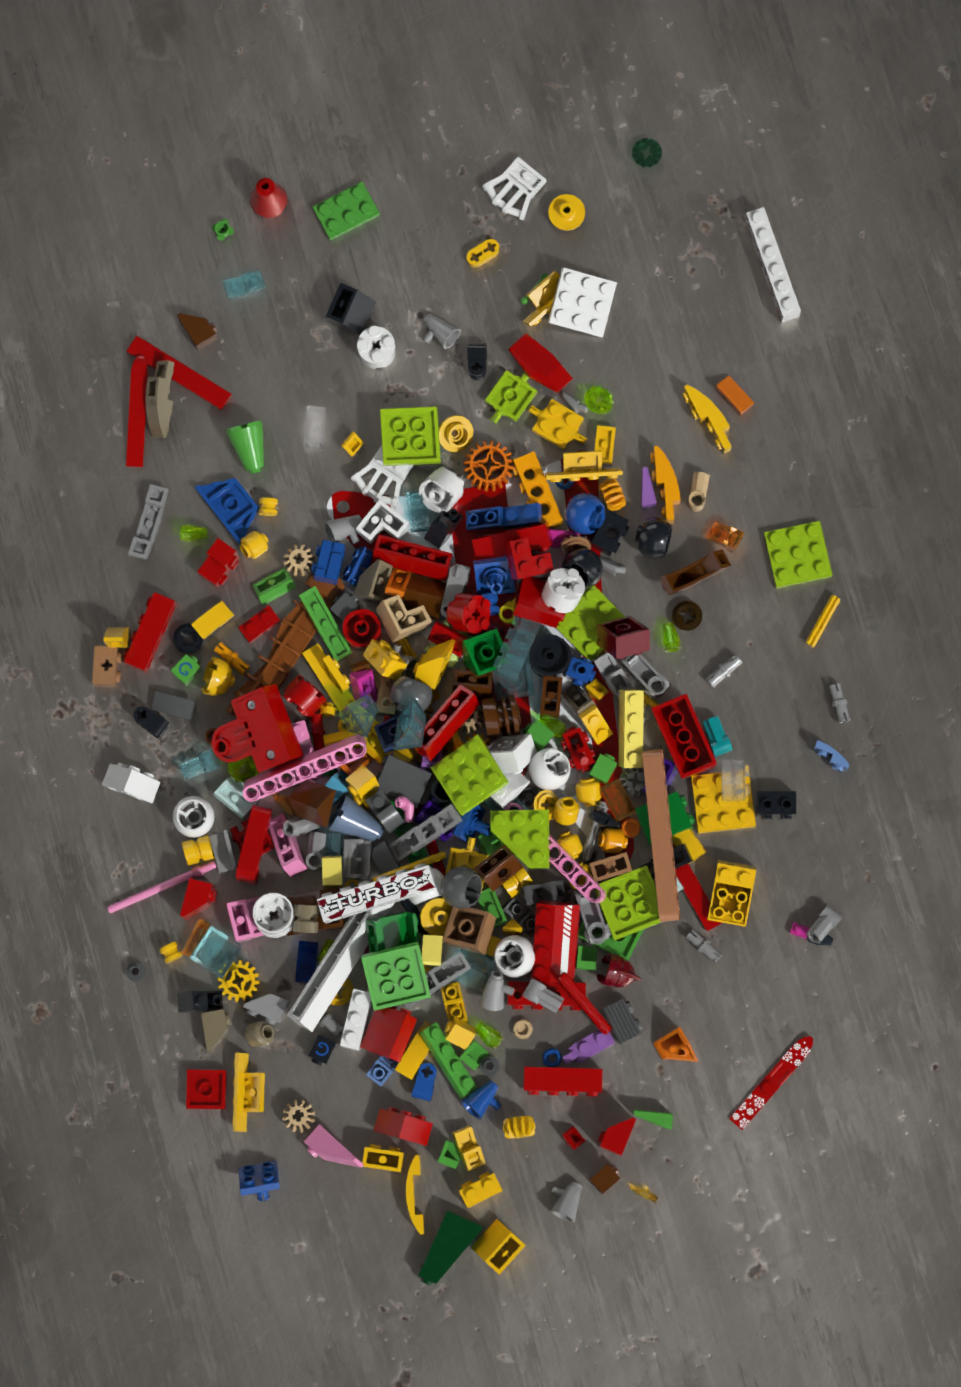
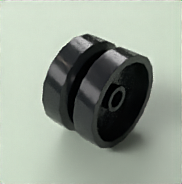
M547 634L533 642L529 653V663L537 676L542 679L543 676L561 677L567 672L571 661V650L563 638ZM546 655H554L553 659H548L546 657Z

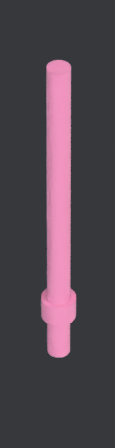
M211 861L202 866L197 865L184 874L107 906L110 913L187 881L189 878H199L203 876V873L217 868L216 863Z

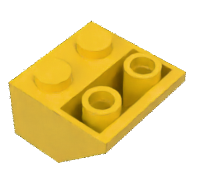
M496 1219L473 1244L471 1249L500 1275L526 1245Z

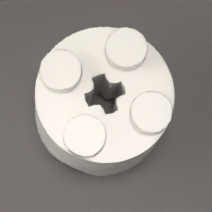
M371 326L364 330L358 338V354L364 365L376 369L387 367L392 363L395 358L396 347L394 338L387 329Z
M440 467L434 470L420 485L419 494H422L424 498L422 501L430 510L437 513L441 511L448 512L462 497L464 481L445 467Z
M560 568L553 570L544 585L542 599L548 607L555 608L556 612L569 613L578 605L585 591V583L576 569Z

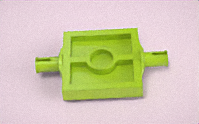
M506 370L485 399V402L496 411L490 419L492 423L497 424L501 416L508 417L516 423L538 393L536 389L528 384L527 380L529 377L525 372L520 377Z

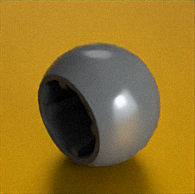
M401 676L392 685L390 698L393 703L398 705L396 708L398 711L412 716L413 712L422 713L429 707L432 700V689L419 681Z
M459 866L452 868L445 874L441 882V893L444 900L450 906L458 909L469 908L476 904L482 892L480 876L476 871L468 867Z

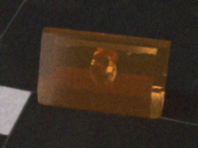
M619 779L599 788L616 822L636 813Z
M201 919L198 920L182 951L184 955L196 959L212 927L210 923Z

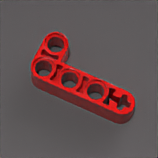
M252 806L236 870V880L238 882L252 885L257 884L260 872L259 865L272 816V809Z

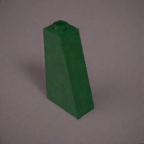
M447 1210L418 1275L422 1278L421 1282L430 1286L432 1283L437 1284L482 1231L483 1226Z

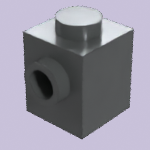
M345 592L343 595L339 594L334 599V605L330 608V611L343 623L345 617L350 612L360 609L358 604L360 601L353 594L349 596Z

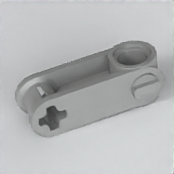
M455 563L451 564L441 605V614L445 619H447V612L445 610L449 602H453L456 594L465 592L471 567Z
M641 654L626 656L624 659H618L623 667L645 689L644 692L650 699L656 700L662 697L670 687V682L664 675H660ZM654 683H660L662 689L654 691L651 686Z
M593 890L591 896L593 899H597ZM574 891L577 904H580V914L586 929L584 931L586 941L596 945L604 943L606 939H609L611 932L608 924L605 925L599 904L590 902L580 892ZM595 929H600L603 934L600 937H594L592 932Z

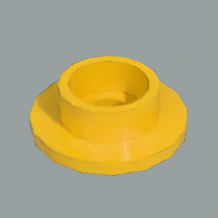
M559 195L553 199L549 206V220L553 226L560 230H574L584 221V204L574 195ZM568 208L570 212L565 213L563 210Z
M461 415L447 417L439 427L440 445L450 452L464 450L473 439L474 431L472 424Z
M434 898L426 902L420 913V923L423 929L430 935L443 936L453 907L443 898ZM442 914L443 919L438 921V916Z

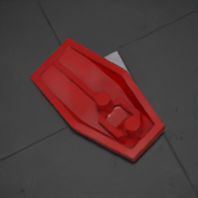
M527 333L508 349L529 378L557 393L573 379L557 358Z

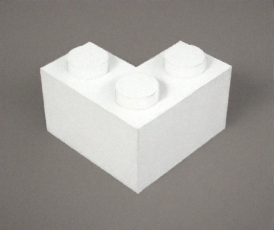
M379 500L356 527V532L372 545L383 530L393 538L400 540L410 528V523L383 501Z
M118 762V765L109 764L102 785L141 801L153 803L160 782L155 780L154 775L150 773H139V768Z

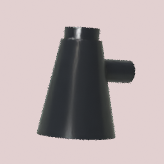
M436 780L432 784L427 802L430 800L441 808L451 802V799L439 780Z

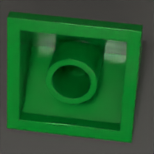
M497 629L462 641L464 665L477 677L512 664Z

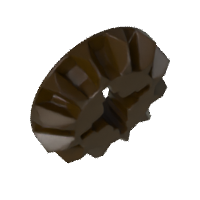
M692 601L678 603L672 611L674 625L684 631L696 629L702 621L701 608ZM691 609L690 616L693 619H688L685 623H683L684 616H682V614L680 613L686 614L687 611Z

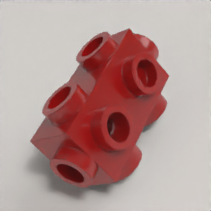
M575 726L566 729L565 734H562L563 740L560 742L564 751L568 750L571 756L568 758L571 768H576L577 772L581 770L582 773L592 770V765H595L594 760L597 757L593 748L589 749L587 745L589 738L586 731L582 732L580 727L576 729ZM574 738L577 739L578 744L573 745L571 743V740Z

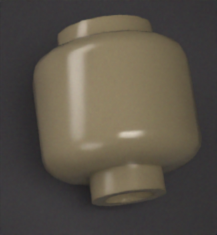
M266 1021L253 1022L245 1030L247 1043L252 1047L267 1046L273 1040L274 1030Z

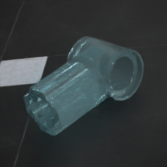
M213 749L204 751L198 757L179 765L186 781L200 774L213 772L221 767Z
M327 833V849L324 856H342L343 871L344 834Z

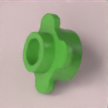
M222 219L212 226V231L217 234V239L220 241L234 233V229L230 228L227 219Z

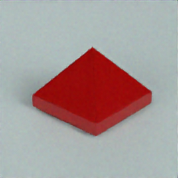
M574 1126L562 1134L566 1145L574 1150L585 1142V1139Z

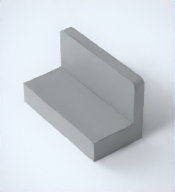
M223 830V833L209 836L219 873L236 870L238 865L228 830Z

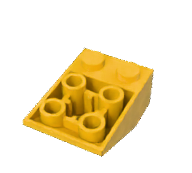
M718 860L708 920L746 927L756 866Z

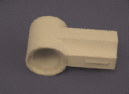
M704 472L693 473L688 499V507L691 511L699 512L705 506L709 474ZM699 498L702 503L695 505L692 503V499Z

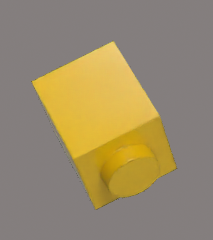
M455 1016L451 1022L448 1021L444 1028L446 1040L465 1050L476 1035L474 1026Z

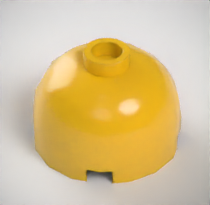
M211 657L212 661H208L202 681L206 683L205 687L201 686V691L203 694L219 696L224 694L229 687H233L235 676H232V668L226 661Z

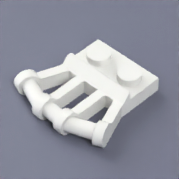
M517 157L502 175L485 183L482 188L489 194L492 204L499 206L504 214L519 217L520 220L524 221L531 199L535 197L547 180L521 158ZM507 180L508 183L497 195L493 187ZM513 186L518 189L517 193L508 203L504 202L502 198ZM524 194L526 199L522 210L513 208L512 206Z
M381 444L369 465L350 479L358 485L364 496L368 495L373 498L375 503L381 500L385 504L397 508L401 485L414 465L383 466ZM375 468L377 470L369 484L366 485L361 477ZM381 473H383L388 478L379 493H377L372 488ZM394 480L396 482L394 497L383 496Z

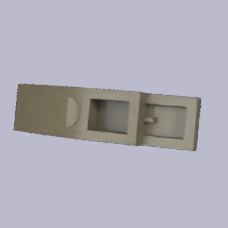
M169 360L157 361L155 376L148 377L146 412L149 429L153 438H167L173 401L168 399L174 372V362Z

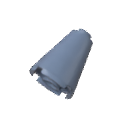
M345 795L338 804L335 815L333 814L328 829L373 842L375 839L379 840L384 832L382 824L352 798Z

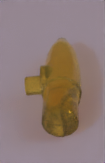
M630 1186V1189L639 1196L654 1203L657 1202L658 1196L650 1193V1188L647 1187L645 1190L637 1186Z

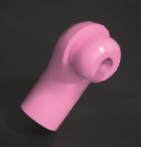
M399 796L395 799L394 803L396 807L404 811V822H414V804L408 798Z

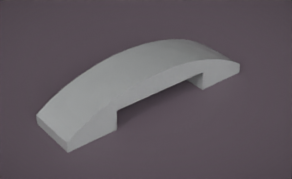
M150 484L138 529L129 549V556L147 560L160 526L169 489Z

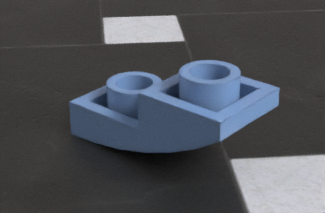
M817 740L813 749L817 751L816 754L825 758L831 756L829 764L832 765V769L839 772L847 771L849 763L829 745Z
M380 1056L366 1075L382 1087L399 1062Z

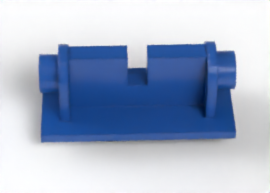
M360 546L359 549L357 548L352 555L353 560L350 566L348 565L343 572L344 577L342 580L350 581V584L357 586L359 576L364 573L360 567L368 569L373 559V552L368 549L365 552L366 547Z

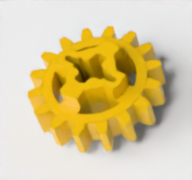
M239 960L236 965L234 961H231V967L225 964L226 971H220L223 977L218 978V981L222 982L218 988L224 989L223 996L229 994L228 1000L231 1001L235 997L237 1003L240 998L246 1002V996L253 998L251 992H258L255 985H259L260 982L255 978L259 977V974L253 973L256 968H249V962L243 965L242 960ZM239 968L247 970L250 974H241ZM232 971L230 980L226 981L228 974ZM237 975L241 979H244V981L241 982V988L238 986V984H234V982L237 980ZM252 981L250 988L246 991V985ZM234 987L238 990L239 994L230 992L229 988Z

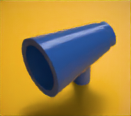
M490 1080L461 1101L462 1106L472 1116L481 1120L489 1104L496 1111L502 1106L494 1098L498 1086Z

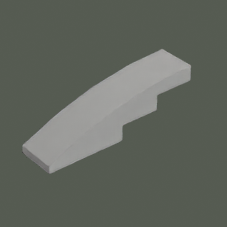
M604 652L592 660L618 703L619 689H635L612 655ZM645 705L643 723L651 718Z
M449 805L419 826L412 828L391 843L389 847L396 860L400 862L463 820L454 805Z
M459 952L443 962L441 966H437L426 973L430 995L471 969L462 952ZM422 1000L405 1003L404 1005L406 1009H409Z

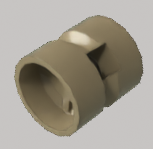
M294 904V916L297 919L293 921V932L318 933L319 922L316 921V918L319 917V906Z

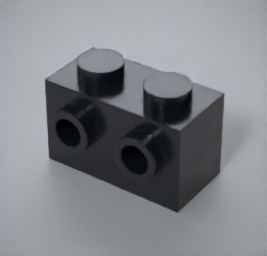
M757 791L756 816L761 817V820H772L773 817H780V820H792V817L796 816V791Z

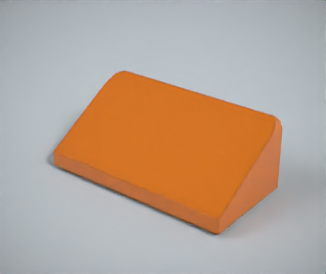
M730 376L715 386V389L740 416L754 404L751 398Z

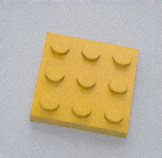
M749 769L691 776L698 834L756 827Z

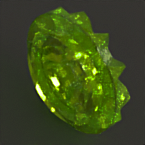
M601 385L598 387L592 386L586 391L584 402L590 411L596 414H605L612 409L614 403L612 399L613 394L608 392V388H601ZM602 396V401L596 404L597 397Z
M251 756L228 763L227 771L230 774V778H233L236 783L243 782L244 784L247 779L258 774ZM244 764H246V766H245V767H246V768H245L246 771H244L242 774H240V769H239V768H241L242 766H244Z

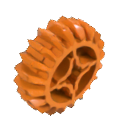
M492 440L490 445L487 446L486 441H483V447H480L478 443L475 444L477 450L470 448L469 451L472 455L466 454L465 458L469 461L463 462L464 466H467L464 469V473H469L466 479H473L471 481L472 486L478 483V490L481 489L482 485L485 486V492L488 491L490 486H492V491H495V485L502 489L501 482L508 484L509 481L506 477H513V474L508 472L513 471L514 468L511 466L514 463L513 459H509L512 453H505L507 451L506 446L500 449L501 443L499 442L496 447L493 446L494 442ZM487 453V457L484 460L475 462L478 456ZM493 453L499 455L505 465L496 462L493 459ZM490 458L492 466L490 467L488 474L486 466L488 465ZM473 467L482 470L485 473V479L479 477ZM503 471L499 477L490 480L494 472Z

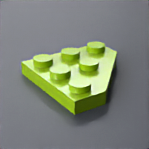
M548 809L490 811L491 831L528 868H550Z

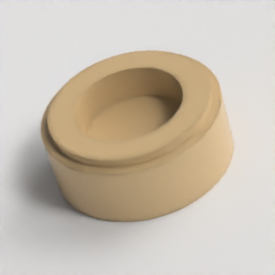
M521 1019L515 1022L513 1032L516 1037L525 1039L532 1034L533 1027L528 1020Z

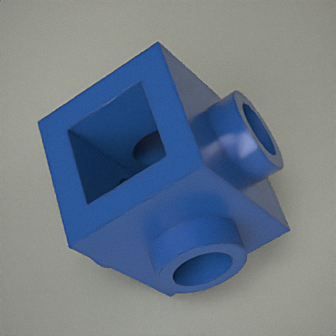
M572 657L565 678L571 679V683L581 687L583 684L587 685L589 681L592 682L596 673L593 670L594 665L591 664L592 661L583 657L581 659ZM583 670L585 673L580 674L578 671Z

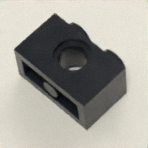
M608 510L603 525L598 529L591 542V547L609 557L612 552L616 554L621 545L618 540L621 536L625 537L630 528L627 526L629 520ZM606 531H614L616 537L609 538L606 535Z

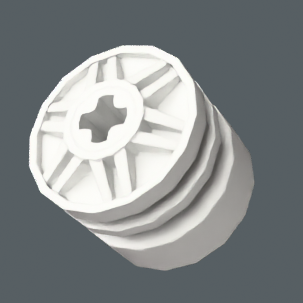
M279 893L262 895L253 907L255 924L263 935L269 938H279L291 931L293 921L295 920L294 910L291 902L285 896ZM276 913H278L277 915L279 919H273V921H271L272 919L270 915H276Z

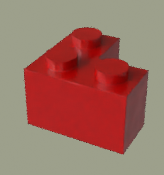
M217 538L207 551L208 558L197 571L200 577L216 588L219 585L223 586L228 579L227 574L230 570L234 571L240 562L238 561L237 551Z
M518 538L504 542L511 579H522L554 570L550 552L532 555L528 538Z
M388 1107V1110L379 1109L374 1127L375 1132L427 1146L433 1123L427 1122L426 1117L417 1114L412 1117L413 1113L401 1110V1113H399V1109Z

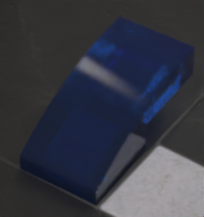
M299 941L295 982L308 983L316 971L319 942Z

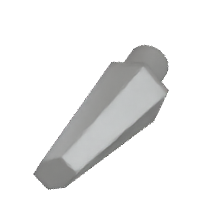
M563 392V399L573 412L579 413L581 411L587 413V405L581 404V400L567 392Z
M600 558L603 569L613 576L616 573L625 574V566H619L614 561Z

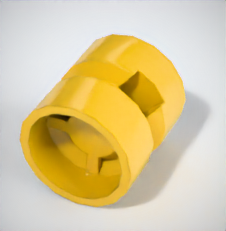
M208 835L199 837L197 842L193 839L182 842L188 866L199 863L200 859L203 861L215 859Z
M523 867L503 883L502 887L510 898H513L520 893V888L531 885L534 882Z

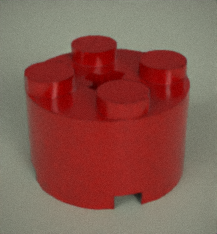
M458 593L454 596L456 598L453 602H449L447 620L448 623L452 624L454 630L476 634L489 627L491 603L488 599L480 595Z
M360 609L352 611L343 621L345 640L354 649L366 650L372 639L379 641L381 638L382 629L380 621L370 610ZM365 626L366 632L359 633L358 628Z
M298 674L286 687L285 693L282 696L288 702L294 705L297 704L296 709L304 716H313L327 698L312 683L306 682L303 679L304 677Z

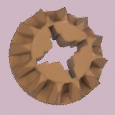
M579 534L577 536L570 535V538H564V541L561 542V552L564 555L578 548L591 549L590 540L586 536L581 537Z

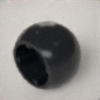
M658 517L648 518L644 521L643 526L639 525L635 542L639 543L638 550L640 553L653 559L665 557L671 540L672 525L667 520Z
M578 548L572 550L565 556L561 568H573L579 572L585 583V589L592 588L602 577L603 564L601 559L590 549Z

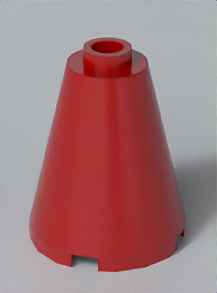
M262 178L251 192L250 204L256 214L264 218H274L280 215L286 207L287 194L280 184L269 178Z

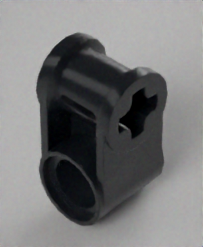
M467 343L469 375L473 380H482L486 375L487 344ZM476 367H479V372L476 373Z
M144 706L136 708L133 713L135 722L158 739H161L171 724L165 718ZM145 712L147 718H142L141 720H139L140 718L138 714H143Z

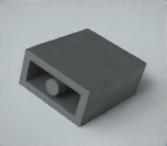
M392 751L389 755H385L381 764L384 766L382 773L378 772L376 776L379 784L377 790H382L385 794L394 798L404 796L417 808L421 804L434 772L431 768L421 767L420 762Z

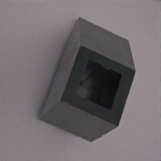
M452 508L448 512L443 511L432 522L424 539L440 549L450 538L464 516Z
M222 991L177 993L178 1013L209 1012L223 1009Z

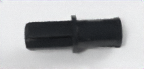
M592 809L591 813L588 814V817L597 822L601 827L620 828V820L611 817L607 812L602 813Z

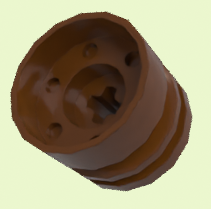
M514 694L509 695L510 703L506 704L504 696H501V705L496 704L494 697L481 699L488 739L500 737V731L503 727L507 735H510V726H514L515 734H520L521 717Z

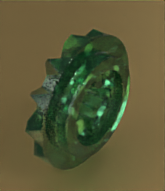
M643 138L637 141L632 149V158L642 168H651L658 164L662 156L661 146L651 138ZM649 147L650 154H652V156L648 155V157L645 160L644 154L641 152H645L646 149H648Z

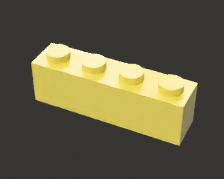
M619 689L618 766L623 768H643V690Z

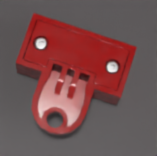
M276 684L261 687L231 700L237 719L220 726L212 735V749L220 760L230 763L252 755L258 773L274 769L304 756ZM221 741L224 742L226 745V749L224 752L221 751L219 748V743Z

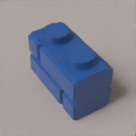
M322 540L321 545L317 546L316 556H318L317 563H313L311 574H314L316 581L337 585L346 550L344 544Z

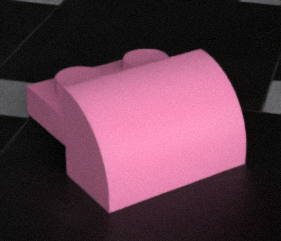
M261 896L226 903L235 942H243L265 936L257 929L253 918V907Z

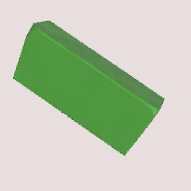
M285 567L252 585L262 605L296 588Z

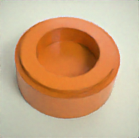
M629 818L623 821L621 830L624 831L625 837L634 838L640 832V824L637 820Z

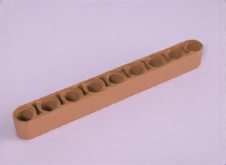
M662 749L642 751L660 922L680 920V908L664 756Z

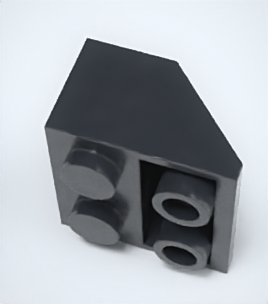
M340 283L326 314V321L329 324L360 336L365 330L376 301L361 291Z

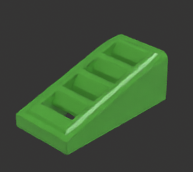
M644 1110L633 1111V1115L672 1130V1113Z

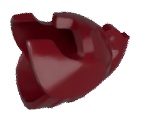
M607 954L601 959L602 963L609 964L606 977L597 974V980L601 984L621 988L628 986L633 981L638 982L642 980L641 977L635 975L633 966L626 959L615 954Z

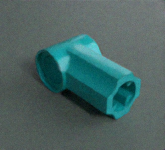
M716 716L703 721L714 757L733 751L729 737L725 735L719 717Z

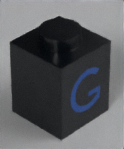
M318 1035L309 1054L312 1057L311 1062L322 1066L323 1063L328 1065L337 1043Z

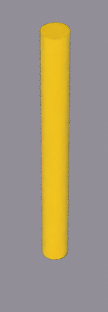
M444 851L376 876L372 878V881H377V878L383 875H388V877L395 876V872L407 869V872L414 870V866L419 864H432L445 859L446 854Z

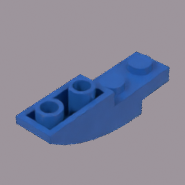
M540 503L466 511V530L519 528L530 524L542 523Z

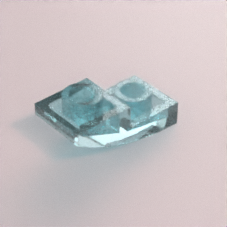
M261 270L242 274V277L223 281L228 300L243 297L266 288Z
M419 491L406 493L411 533L428 531V511L422 501L424 499L422 494L420 495Z

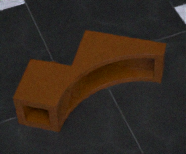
M723 549L713 551L698 561L675 572L666 574L659 579L663 589L668 595L689 590L704 579L715 577L729 568L731 564Z

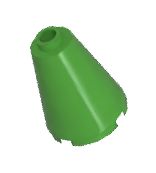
M262 420L226 429V434L245 471H250V474L261 472V468L264 467Z

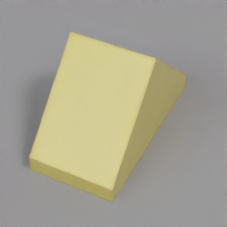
M322 856V885L324 890L344 888L342 856Z
M423 935V965L441 966L443 936Z

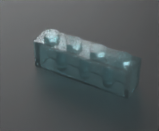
M515 616L511 623L514 625V628H509L505 637L509 639L508 642L504 641L499 652L503 653L502 656L498 655L493 665L496 667L494 675L514 684L541 623Z

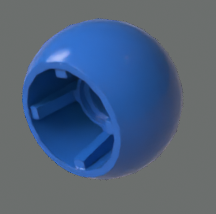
M580 493L575 495L568 503L565 521L572 531L587 535L597 531L604 523V505L593 494Z

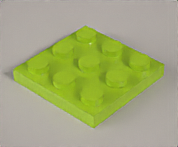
M437 407L380 409L383 466L440 464Z
M820 521L764 532L776 589L833 576Z
M593 586L592 588L585 589L578 605L573 611L565 614L563 622L560 621L556 629L584 658L592 661L605 651L597 645V624L620 619L625 616Z
M478 734L431 767L462 816L510 783Z
M647 865L599 883L606 892L604 901L599 904L614 941L662 923L659 919L656 886ZM595 889L594 892L596 894V897L598 898L600 896V892L598 889Z

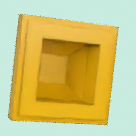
M352 432L341 446L353 457L364 442L355 432Z
M594 679L585 686L589 696L594 699L600 700L609 692L597 679Z
M512 918L503 927V934L521 935L522 927Z

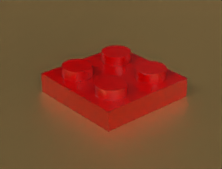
M187 1070L186 1109L226 1110L227 1070Z

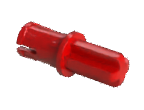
M322 714L310 716L312 726L310 735H313L314 751L325 748L323 736L326 732L323 729Z

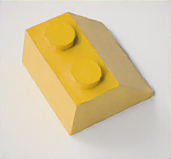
M451 639L430 647L426 654L422 653L419 663H416L413 673H415L414 680L435 689L447 670L455 640Z

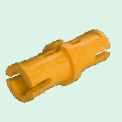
M223 642L218 644L219 647H215L214 652L219 654L242 676L246 673L245 671L250 669V666L238 657V653H233Z

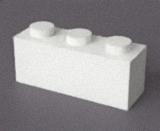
M353 989L340 1047L360 1051L372 1003L370 992Z

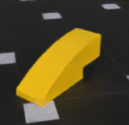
M108 627L104 634V642L107 647L128 648L130 628Z
M426 1020L395 1071L410 1080H413L430 1051L419 1034L432 1025Z

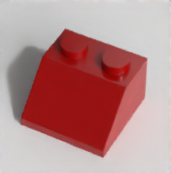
M189 878L180 917L184 920H189L209 908L212 902L216 901L218 893L215 889L216 887L211 883Z
M630 1118L607 1128L605 1132L601 1131L597 1141L601 1143L599 1147L622 1156L637 1119Z

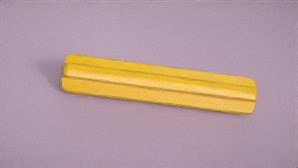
M831 595L806 640L807 645L815 647L840 602L839 597Z

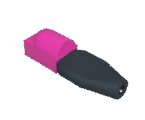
M793 922L790 934L807 939L808 942L813 943L806 934L810 928ZM827 934L820 944H813L831 946L833 938Z

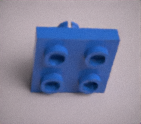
M507 556L473 561L477 595L516 592L514 579H511Z
M477 805L463 816L461 815L463 821L454 826L453 835L465 844H467L468 837H475L476 832L489 836L491 832L488 830H491V824L482 821L486 810Z
M266 1161L262 1164L240 1167L239 1186L241 1196L257 1193L259 1201H263V1195L266 1201L270 1198L268 1191L280 1189L277 1161Z

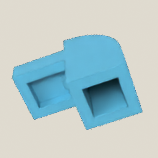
M342 770L334 774L325 785L336 790L332 808L348 792V784L345 780L348 775Z

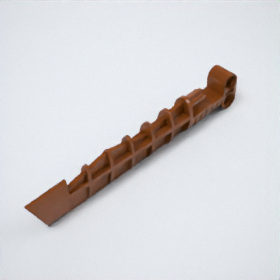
M310 574L305 582V585L309 588L316 586L329 611L334 605V599L345 588L340 577L337 585L316 581L314 574ZM293 600V603L297 606L285 618L281 619L282 622L276 639L271 636L269 637L274 644L268 659L261 655L257 656L265 664L254 675L245 674L249 680L237 691H234L235 697L233 699L276 684L279 690L317 631L302 602L299 603ZM230 703L226 712L235 717V711L232 703ZM211 728L205 734V739L211 748L212 744L209 738L217 728ZM221 741L219 748L223 752L226 749V745Z

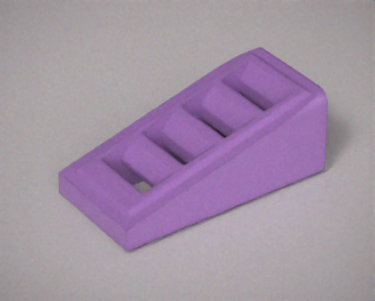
M643 467L642 510L656 507L657 503L647 467Z

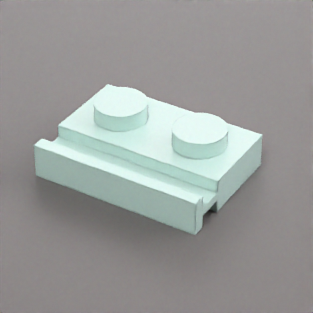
M231 774L213 795L243 819L252 810V806L256 805L261 799L253 802L245 800L243 797L244 783L234 774ZM251 788L247 789L249 792H254Z

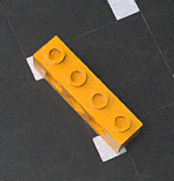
M533 451L513 459V473L515 477L519 476L521 483L518 485L521 493H526L528 498L526 504L540 503L541 506L548 507L549 511L546 514H542V523L548 522L550 529L562 525V516L535 452ZM530 471L535 476L532 479H526L524 474ZM539 489L542 493L540 496L535 497L531 494V491Z

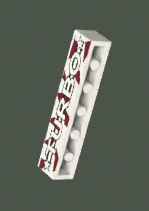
M762 207L747 212L745 221L781 323L800 317L801 309L765 208Z
M423 863L414 866V870L408 872L407 869L395 872V876L388 877V875H383L372 883L364 881L358 884L359 887L351 889V886L341 888L340 892L336 894L332 892L322 894V898L317 899L323 922L330 923L437 890L432 868Z

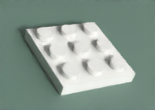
M562 268L548 323L603 338L617 282Z

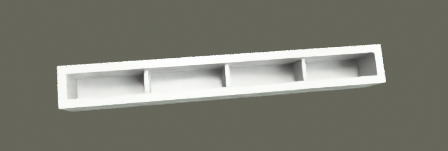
M394 903L350 916L287 1014L289 1018L299 1026L313 1032L369 944L366 920L386 916Z

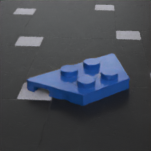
M236 478L227 479L223 482H212V484L203 486L197 485L195 489L237 543L241 545L240 541L246 536L259 507Z

